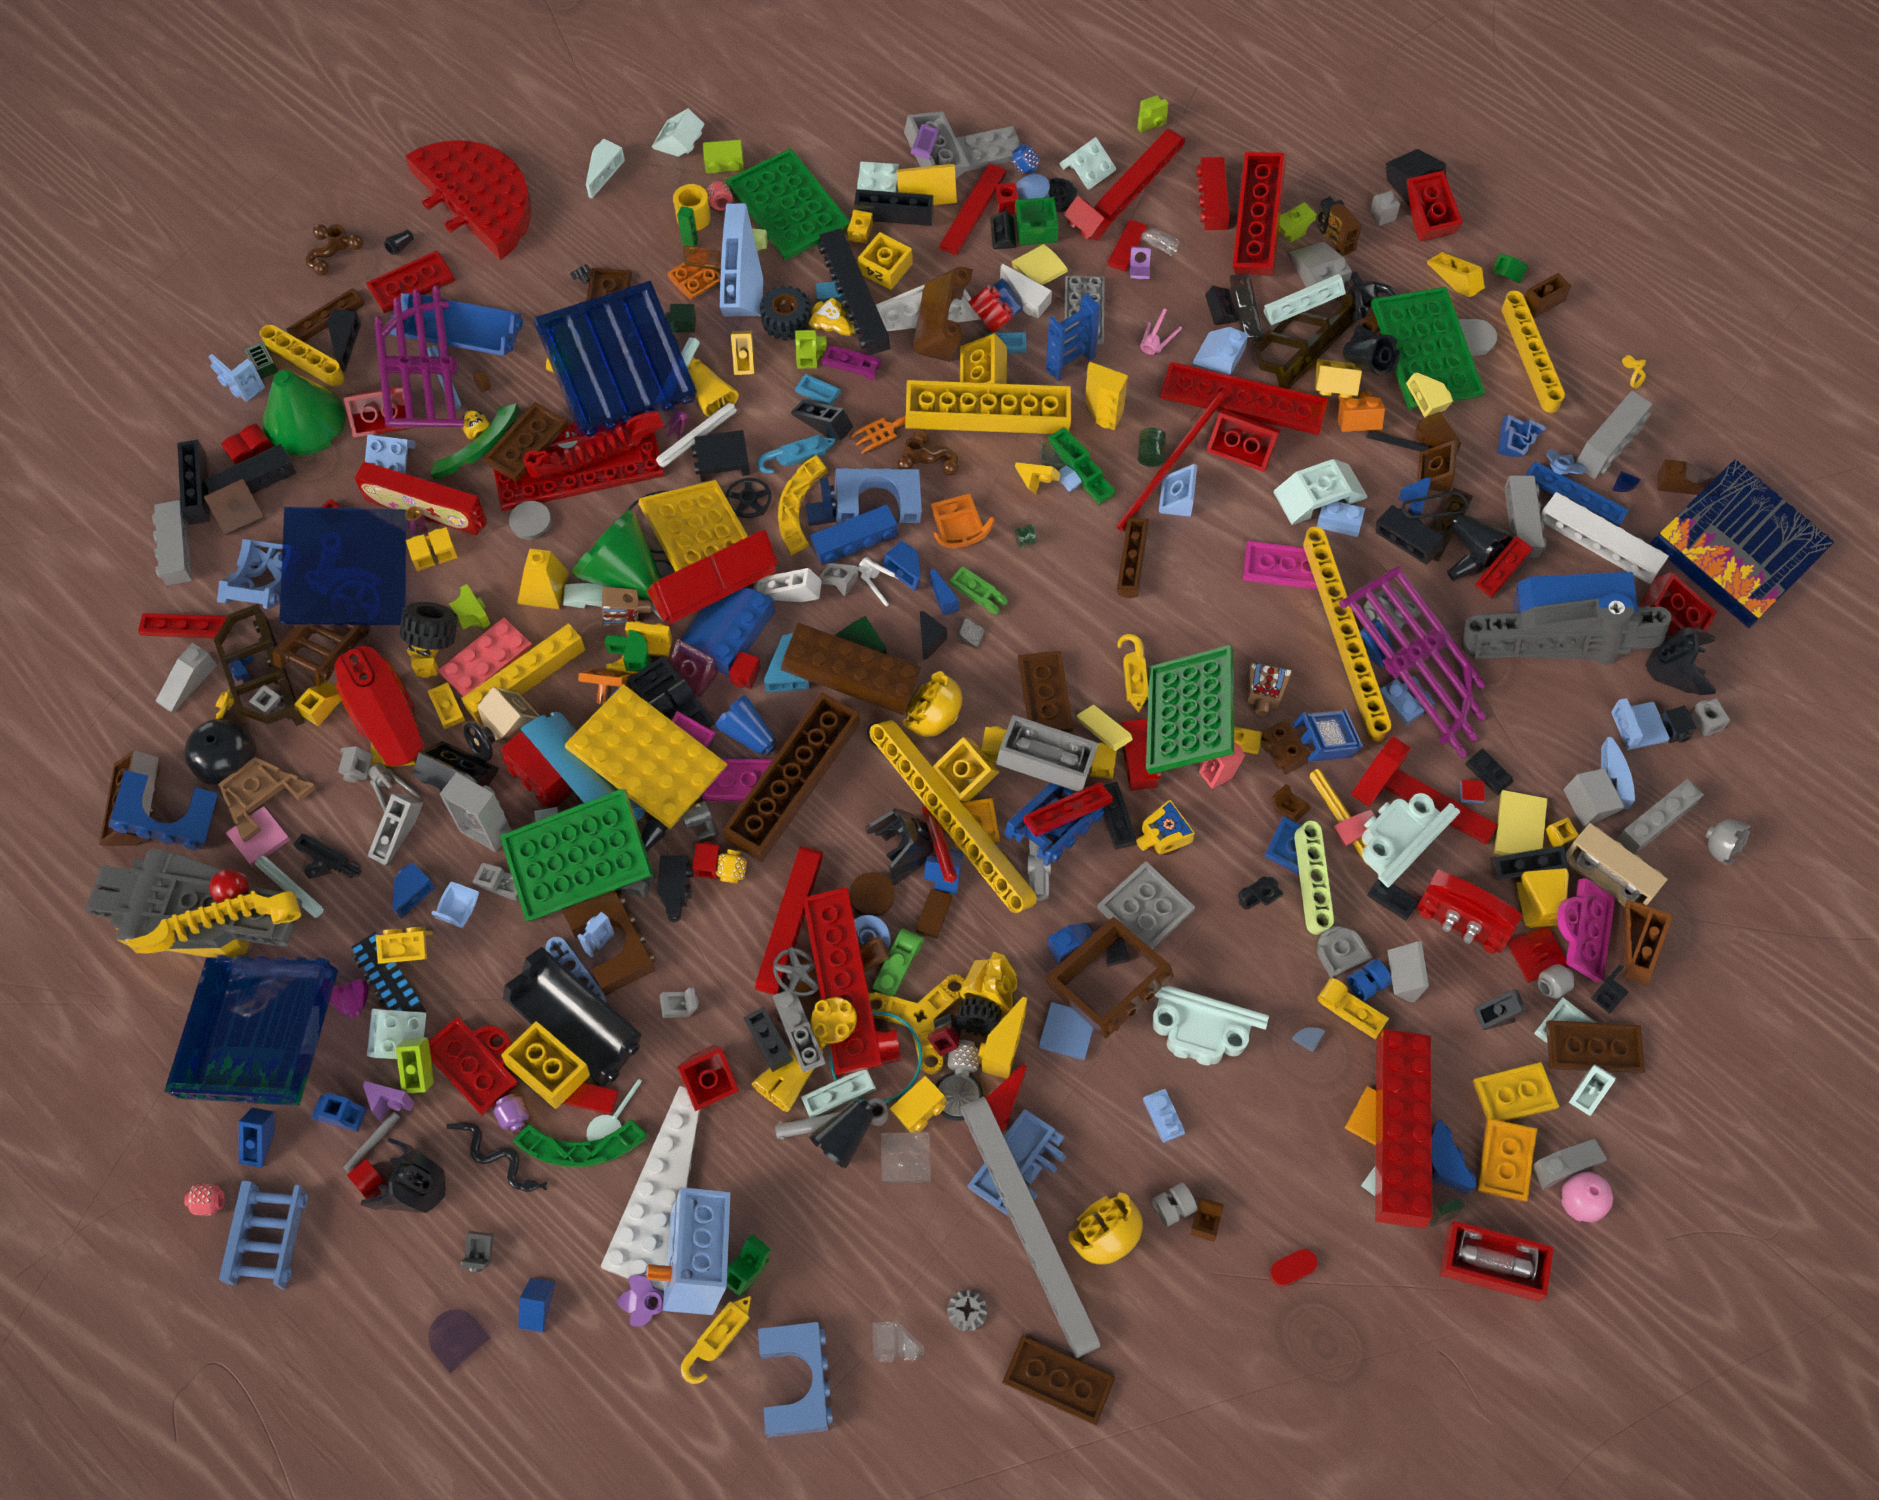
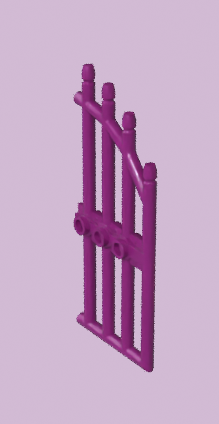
M433 286L434 302L422 304L419 290H413L414 306L403 312L400 299L394 298V317L384 327L382 318L380 316L375 317L374 323L386 427H464V419H457L451 374L457 375V364L455 357H449L443 316V309H448L449 303L448 301H441V293L438 286ZM435 310L440 357L428 356L423 312ZM415 315L420 356L407 355L403 320ZM396 327L399 356H386L385 337ZM388 373L401 374L406 418H393ZM409 374H422L427 419L414 418ZM430 374L443 375L448 419H436Z
M1396 566L1339 601V605L1343 609L1347 606L1352 609L1387 657L1382 661L1386 666V670L1395 679L1401 676L1443 734L1439 737V742L1442 745L1449 742L1453 749L1456 750V753L1461 758H1464L1467 752L1461 746L1455 734L1462 728L1472 742L1479 739L1477 733L1473 731V728L1466 719L1469 709L1475 713V716L1480 721L1487 718L1473 698L1472 680H1474L1475 685L1479 689L1486 686L1485 682L1479 677L1478 672L1401 568ZM1395 577L1399 580L1433 626V629L1425 633L1388 581ZM1378 587L1383 589L1418 638L1411 643L1408 641L1372 591ZM1364 596L1367 598L1403 648L1395 653L1357 603V600ZM1447 646L1463 667V683L1439 650ZM1432 656L1463 698L1460 710L1424 663L1425 659ZM1414 666L1419 669L1455 718V722L1450 728L1409 674L1408 670Z

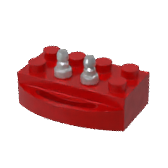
M1440 870L1436 871L1416 908L1420 911L1421 917L1427 920L1434 918L1441 922L1440 925L1443 931L1449 932L1454 929L1462 933L1461 937L1465 943L1470 944L1477 941L1483 944V949L1491 954L1501 953L1523 915L1489 892Z

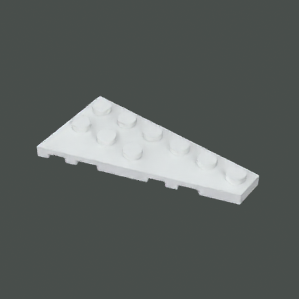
M925 285L876 304L887 331L916 328L922 292ZM964 290L961 300L956 298L952 301L947 320L955 322L981 320V317L970 306L968 301L971 297L966 290Z

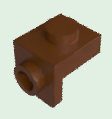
M1287 784L1276 791L1271 798L1276 813L1294 822L1300 820L1310 810L1309 803L1293 795L1290 786Z
M1201 1197L1197 1206L1198 1210L1195 1212L1190 1235L1215 1242L1224 1204Z

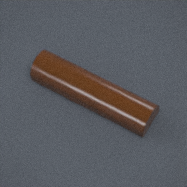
M1128 518L1117 584V593L1124 598H1135L1139 594L1149 519Z

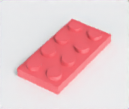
M503 617L437 671L461 697H464L527 653L533 646L528 639Z

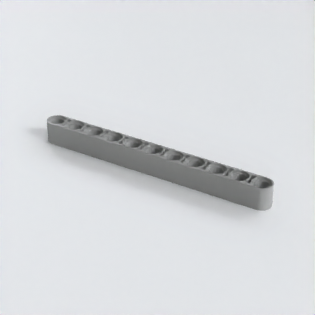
M981 1097L961 1106L965 1122L1076 1358H1079L1100 1348V1342L988 1102L984 1097Z

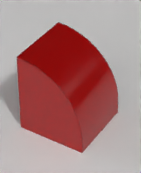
M367 1159L347 1174V1177L366 1199L375 1198L382 1193L381 1189L378 1188L379 1185L389 1186Z

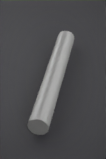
M393 1111L343 1168L349 1173L357 1167L401 1117Z

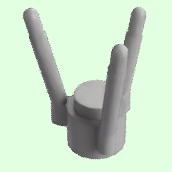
M377 763L369 769L368 775L372 779L370 784L376 792L384 813L387 806L379 786L392 788L390 784L391 778L415 797L421 798V795L394 774L391 769H386L382 763Z

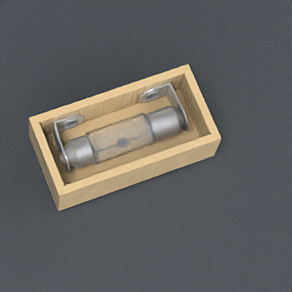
M1591 823L1585 827L1566 852L1569 867L1614 896L1615 900L1624 907L1626 900L1647 906L1668 880L1659 870L1650 867L1641 857L1632 854L1620 842L1613 840L1602 829ZM1584 861H1588L1591 865H1586ZM1625 890H1628L1631 895H1627Z

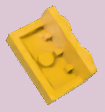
M640 621L626 622L625 631L627 637L629 630L640 633L646 640L650 656L662 657L664 655V657H669L672 644L669 626L660 623L655 625L645 624Z

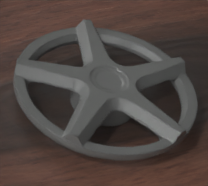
M793 947L778 954L773 964V971L777 982L783 989L797 996H808L819 989L818 978L817 983H815L807 975L812 969L815 968L816 970L814 958L802 950L793 949ZM789 954L791 966L778 965L780 958ZM796 954L805 957L810 963L801 965ZM777 971L787 973L788 978L791 980L789 988L781 981ZM802 981L812 988L808 992L795 991L798 984Z

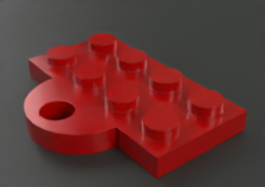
M457 1016L429 1040L431 1061L481 1117L495 1106L498 1100L505 1097L519 1085L514 1077L504 1068L506 1065L501 1054L512 1045V1042L502 1029L495 1026H484L472 1032ZM502 1037L504 1039L501 1046H491L494 1038Z

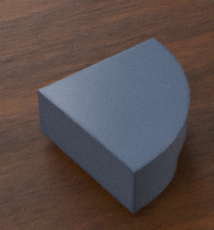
M1316 1027L1304 1028L1298 1031L1292 1040L1313 1052L1325 1031Z

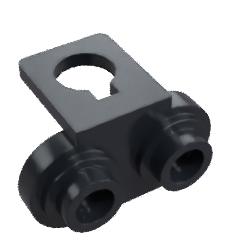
M1266 876L1261 877L1252 885L1243 888L1238 894L1239 905L1245 910L1254 907L1260 902L1267 906L1283 896V892L1278 888V881L1273 877Z

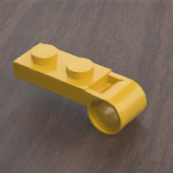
M1330 978L1318 995V1001L1336 1015L1376 1040L1389 1018L1347 992L1348 988L1341 981Z

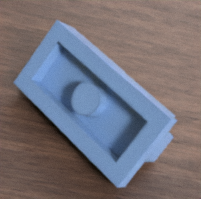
M1166 1089L1143 1097V1102L1162 1143L1185 1135L1182 1123Z

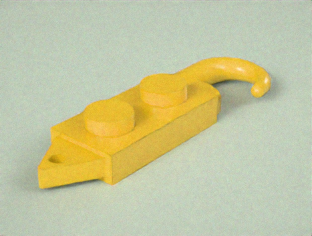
M1125 634L1118 640V648H1121L1122 643L1126 640L1132 641L1135 645V652L1127 654L1123 659L1126 699L1140 712L1144 703L1148 700V680L1142 640L1138 636Z
M750 1296L733 1303L730 1301L686 1355L681 1364V1374L687 1382L698 1384L708 1377L707 1374H703L700 1377L692 1376L690 1374L691 1365L698 1357L705 1361L718 1359L750 1319L748 1316L751 1303Z

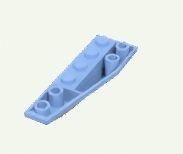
M746 203L726 204L721 258L720 310L723 317L761 316L760 303H762L761 299L763 297L764 278Z

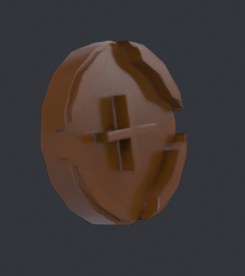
M864 873L857 877L850 887L849 893L852 906L856 912L863 915L881 916L890 910L895 899L892 882L881 873Z

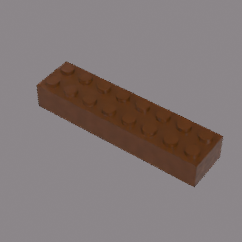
M822 692L724 827V840L758 861L763 862L859 727L860 714Z

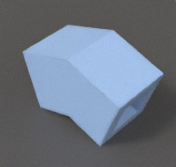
M1067 465L1058 471L1061 473L1059 482L1065 486L1068 492L1081 484L1082 480Z

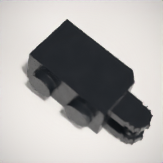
M660 856L657 895L659 896L660 903L666 907L665 910L669 921L674 923L681 919L682 907H687V901L692 897V886L689 885V878H693V864L689 863L688 856Z

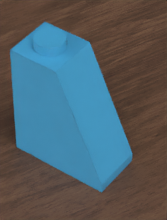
M793 633L782 635L764 678L766 693L809 689L808 680L781 671L783 658Z

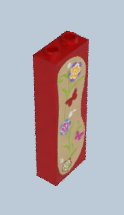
M363 461L354 477L364 500L402 513H405L410 507H418L428 521L476 536L486 525V517L478 496Z

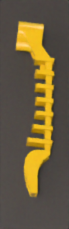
M251 891V894L245 896L241 894L238 895V898L232 900L227 898L224 900L225 902L218 904L214 902L211 903V906L198 907V910L194 911L187 910L181 915L174 914L172 918L161 920L158 927L151 933L127 940V943L135 953H157L168 950L173 946L176 940L174 930H176L179 941L186 942L188 938L184 927L189 926L191 933L199 934L198 923L202 922L203 926L209 929L213 927L211 919H216L218 924L226 923L224 916L228 914L231 920L236 921L239 920L237 912L242 911L243 916L251 917L250 910L255 908L256 912L260 915L270 914L273 924L276 925L299 919L301 911L294 892H282L267 898L257 895L255 891Z

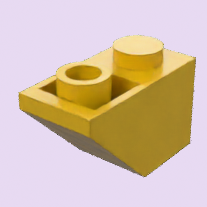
M326 682L320 687L313 686L308 688L294 705L303 718L319 727L340 703L341 699L336 686Z

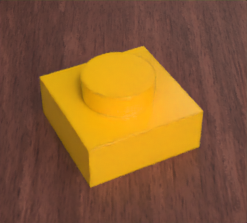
M412 658L411 667L416 676L422 678L438 676L437 670L439 668L434 658Z

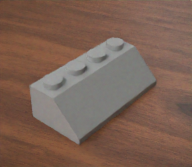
M943 111L908 115L904 134L911 148L921 124L940 130L929 160L915 155L920 167L954 164L955 179L969 169L970 165Z

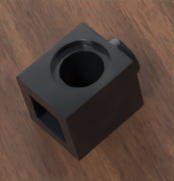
M1685 705L1667 710L1661 716L1670 738L1668 740L1669 743L1677 741L1683 743L1692 738L1691 735L1697 727Z

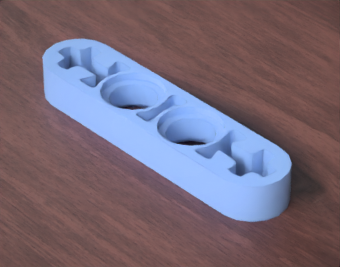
M560 937L549 939L546 943V950L559 960L562 965L570 960L576 962L575 968L570 972L578 979L587 978L589 980L587 987L606 1002L604 993L565 940ZM553 946H560L564 956L560 957L557 951L553 949Z

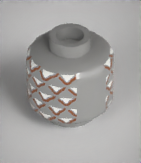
M959 1040L958 1049L949 1052L947 1064L949 1069L955 1071L956 1076L968 1077L969 1073L978 1070L979 1049L975 1046V1043L968 1040Z

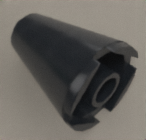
M1381 334L1347 342L1343 348V356L1348 362L1376 375L1385 376L1396 368L1399 362L1400 350L1397 349L1396 343L1398 341L1392 335Z
M1467 514L1457 516L1452 523V531L1469 552L1478 558L1481 566L1485 569L1491 566L1513 540L1512 534L1508 531Z
M864 1099L861 1102L855 1100L812 1132L809 1139L816 1147L820 1145V1148L824 1151L823 1153L842 1168H847L874 1117V1114L871 1112L874 1108Z

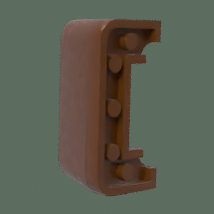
M956 267L925 284L913 340V349L916 353L947 362L951 361L959 345L962 331L957 322L947 320L949 308L954 299H962L965 287L970 283L973 269Z

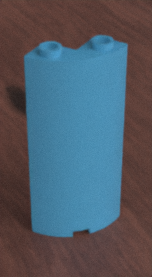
M552 712L550 717L541 715L521 728L523 734L536 746L584 803L619 790L565 748V743L577 730L562 713ZM630 799L636 821L643 817L646 810Z

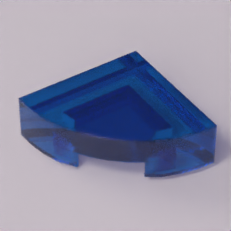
M1621 471L1612 491H1631L1639 484L1641 479Z

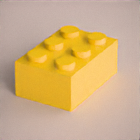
M537 1021L501 1054L505 1065L555 1109L590 1076L587 1064Z

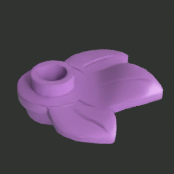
M632 1275L629 1277V1284L632 1290L623 1293L616 1300V1303L623 1310L632 1313L630 1316V1326L639 1327L649 1323L654 1314H658L663 1310L664 1293L659 1289H655L651 1280H647V1277ZM653 1296L658 1299L656 1306L650 1303V1298Z

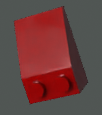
M1444 170L1407 179L1413 226L1419 242L1455 234L1463 221Z
M1673 572L1655 577L1638 607L1650 606L1667 609L1671 614V621L1667 631L1672 634L1689 627L1693 629L1700 628L1707 632L1717 613Z

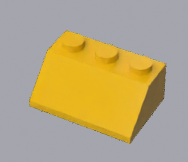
M995 333L960 346V382L1007 384V346Z
M1089 362L1085 403L1095 424L1103 428L1115 430L1124 412L1128 375Z

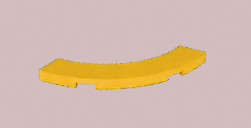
M817 455L807 460L797 469L791 480H788L780 498L778 507L779 530L784 545L791 556L809 546V542L805 538L799 522L801 504L810 487L828 473L827 467Z

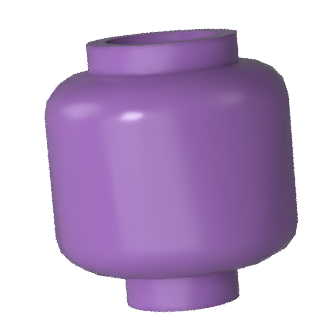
M510 1094L496 1102L497 1106L494 1108V1114L502 1129L511 1128L512 1132L526 1126L524 1121L529 1118L530 1114L522 1097Z

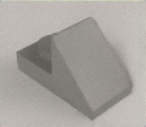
M829 563L819 578L822 580V584L836 586L845 597L857 581L859 568L854 565Z

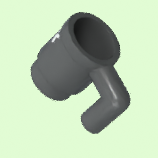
M705 800L691 806L682 816L687 829L705 824L707 831L697 834L700 843L717 836L718 831Z

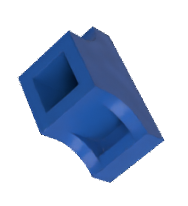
M326 1092L325 1096L320 1095L311 1118L319 1122L359 1132L367 1109L353 1103L348 1098Z

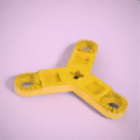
M957 974L947 976L944 981L918 1003L877 992L870 993L871 1001L879 1000L882 1002V1007L877 1009V1011L895 1014L908 1022L914 1029L922 1047L921 1069L927 1074H936L943 1067V1056H939L927 1038L928 1034L935 1030L934 1020L943 1015L961 998V988L958 992H952L948 989V985L951 982H958L962 987L965 980ZM923 1012L924 1017L927 1019H922L921 1023L917 1022V1018L914 1016ZM874 1015V1018L906 1026L893 1017ZM913 1036L914 1044H915V1048H916V1052H917V1056H918V1060H919L918 1046H917V1042H916V1040H915V1038H914V1036ZM929 1056H934L938 1059V1064L932 1068L924 1063L925 1059Z

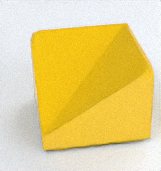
M1568 817L1551 824L1544 830L1552 846H1564L1579 836Z

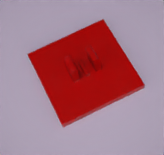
M1548 926L1507 942L1527 983L1539 979L1540 973L1554 964H1561L1567 968L1570 967L1566 964L1567 960Z

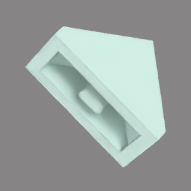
M1594 1064L1584 1075L1569 1103L1591 1116L1616 1080V1077Z

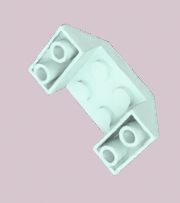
M1335 459L1295 472L1273 492L1291 525L1311 519L1313 509L1338 500L1345 499L1347 504H1353L1367 499V494L1349 464Z

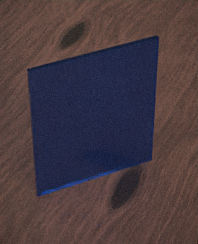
M284 507L279 624L401 625L402 610L406 606V509Z

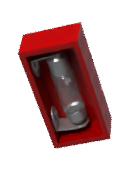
M1453 1221L1447 1228L1440 1276L1540 1302L1548 1293L1554 1247Z

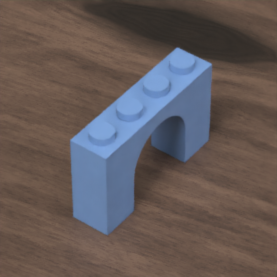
M836 469L835 499L837 522H844L859 515L858 497L862 492L870 488H882L891 492L897 500L899 523H920L922 506L919 469Z
M819 1322L758 1329L761 1359L785 1356L798 1357L810 1366L813 1374L811 1388L800 1401L788 1405L763 1407L767 1438L829 1431L828 1423H833L832 1407H827L826 1397H830L831 1394L830 1383L824 1380V1371L828 1370L827 1354L822 1355V1345L826 1344L825 1329H820Z

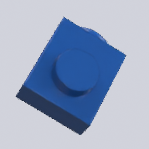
M252 655L231 663L233 666L231 673L237 681L242 679L246 683L252 680L244 668L245 665L254 661Z

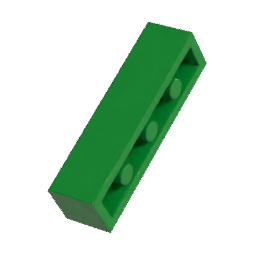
M681 206L677 218L683 248L695 250L699 241L693 208Z

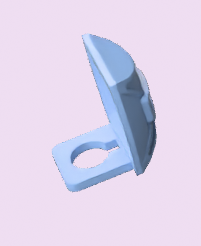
M451 881L440 899L437 911H432L431 914L436 919L463 928L474 910L479 891Z

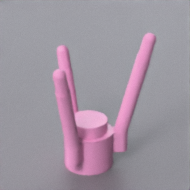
M1165 308L1150 335L1151 323H1147L1140 346L1142 351L1148 355H1154L1155 352L1160 353L1162 348L1182 330V326H1179L1160 344V338L1156 333L1167 312Z

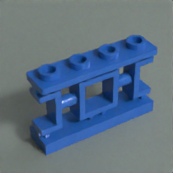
M1051 782L1007 822L1004 833L1010 840L1016 837L1015 840L1018 843L1027 837L1040 847L1037 857L1039 859L1043 858V864L1046 866L1052 861L1057 862L1062 856L1063 851L1066 848L1070 849L1075 844L1077 837L1080 834L1084 836L1090 829L1093 822L1097 823L1104 815V807H1101L1086 814L1081 820L1077 818L1064 824L1060 829L1057 827L1035 837L1023 822L1024 815L1058 801L1057 797L1061 793L1062 799L1074 794V790ZM1047 834L1057 841L1052 847V842L1045 837Z

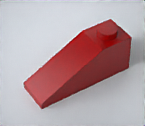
M1392 736L1376 756L1351 795L1370 807L1405 762L1411 747Z
M1024 1063L985 1098L1002 1133L1009 1127L1007 1123H1009L1026 1075L1027 1066Z

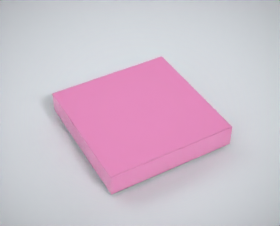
M264 806L250 815L260 826L261 831L246 843L242 841L236 826L226 832L252 867L255 866V861L260 856L267 857L290 841L289 837Z

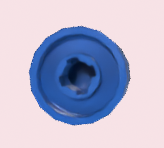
M1373 959L1363 966V970L1358 969L1348 975L1347 982L1355 996L1364 1002L1376 995V990L1380 992L1392 985V978L1385 965L1378 959Z

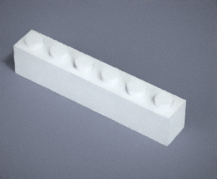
M1557 492L1545 506L1540 516L1545 525L1627 572H1633L1634 576L1648 584L1652 583L1669 557L1660 549L1652 547L1642 539L1629 534L1623 528L1615 526L1605 518L1592 513L1587 508L1569 500L1568 497Z

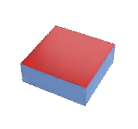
M1462 779L1460 782L1461 803L1483 805L1485 802L1484 781Z

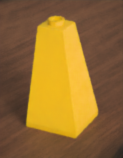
M529 549L523 571L518 604L560 609L564 585L567 584L569 571L551 551Z

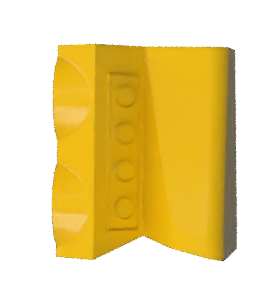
M1552 869L1524 872L1521 876L1522 882H1516L1518 889L1517 898L1521 902L1523 911L1521 917L1523 922L1529 928L1558 926V907L1567 898L1568 870Z
M993 952L990 959L973 962L961 987L960 995L963 1000L965 998L969 999L972 996L974 999H977L978 996L981 997V1000L987 998L989 1002L994 1001L996 1003L995 1006L999 1005L1000 1010H1002L1001 1017H1004L1013 1007L1012 994L1017 989V974L1005 955Z

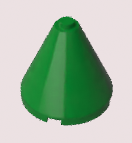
M281 370L277 372L272 381L262 418L263 431L272 446L275 447L281 444L286 454L293 456L312 455L331 446L330 441L337 434L341 435L346 423L345 409L339 397L330 389L292 371Z
M630 510L621 515L602 534L595 545L583 555L571 571L578 579L603 587L637 590L638 598L650 601L652 600L647 591L653 583L662 579L636 515Z

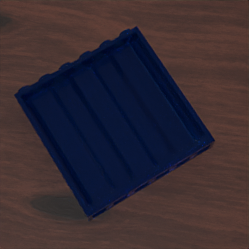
M651 281L535 317L534 325L580 437L585 435L587 437L594 436L603 429H606V431L612 430L618 424L623 422L626 424L629 419L643 413L662 409L663 411L673 409L674 405L680 403L686 405L694 401L697 394L696 388Z

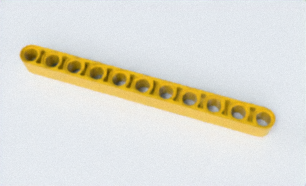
M1311 527L1307 530L1303 547L1367 735L1374 742H1382L1386 739L1391 729V721L1353 611L1349 606L1343 609L1339 605V601L1346 598L1347 594L1326 534L1320 527ZM1342 631H1348L1350 634H1345ZM1352 649L1357 653H1351L1349 650ZM1355 669H1361L1363 672H1357ZM1362 688H1367L1370 692H1366ZM1368 707H1373L1377 711H1371ZM1375 726L1381 727L1384 731L1377 730Z
M892 720L874 724L870 729L872 741L1009 910L1019 913L1033 907L1037 900L1035 892L898 724Z

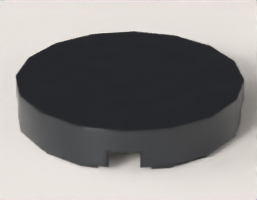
M1063 178L1051 179L1049 182V197H1054L1056 212L1067 211L1077 197V189L1069 180Z

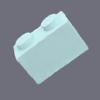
M687 108L666 121L652 148L678 157L684 153L688 154L693 150L695 140L701 136L704 123Z

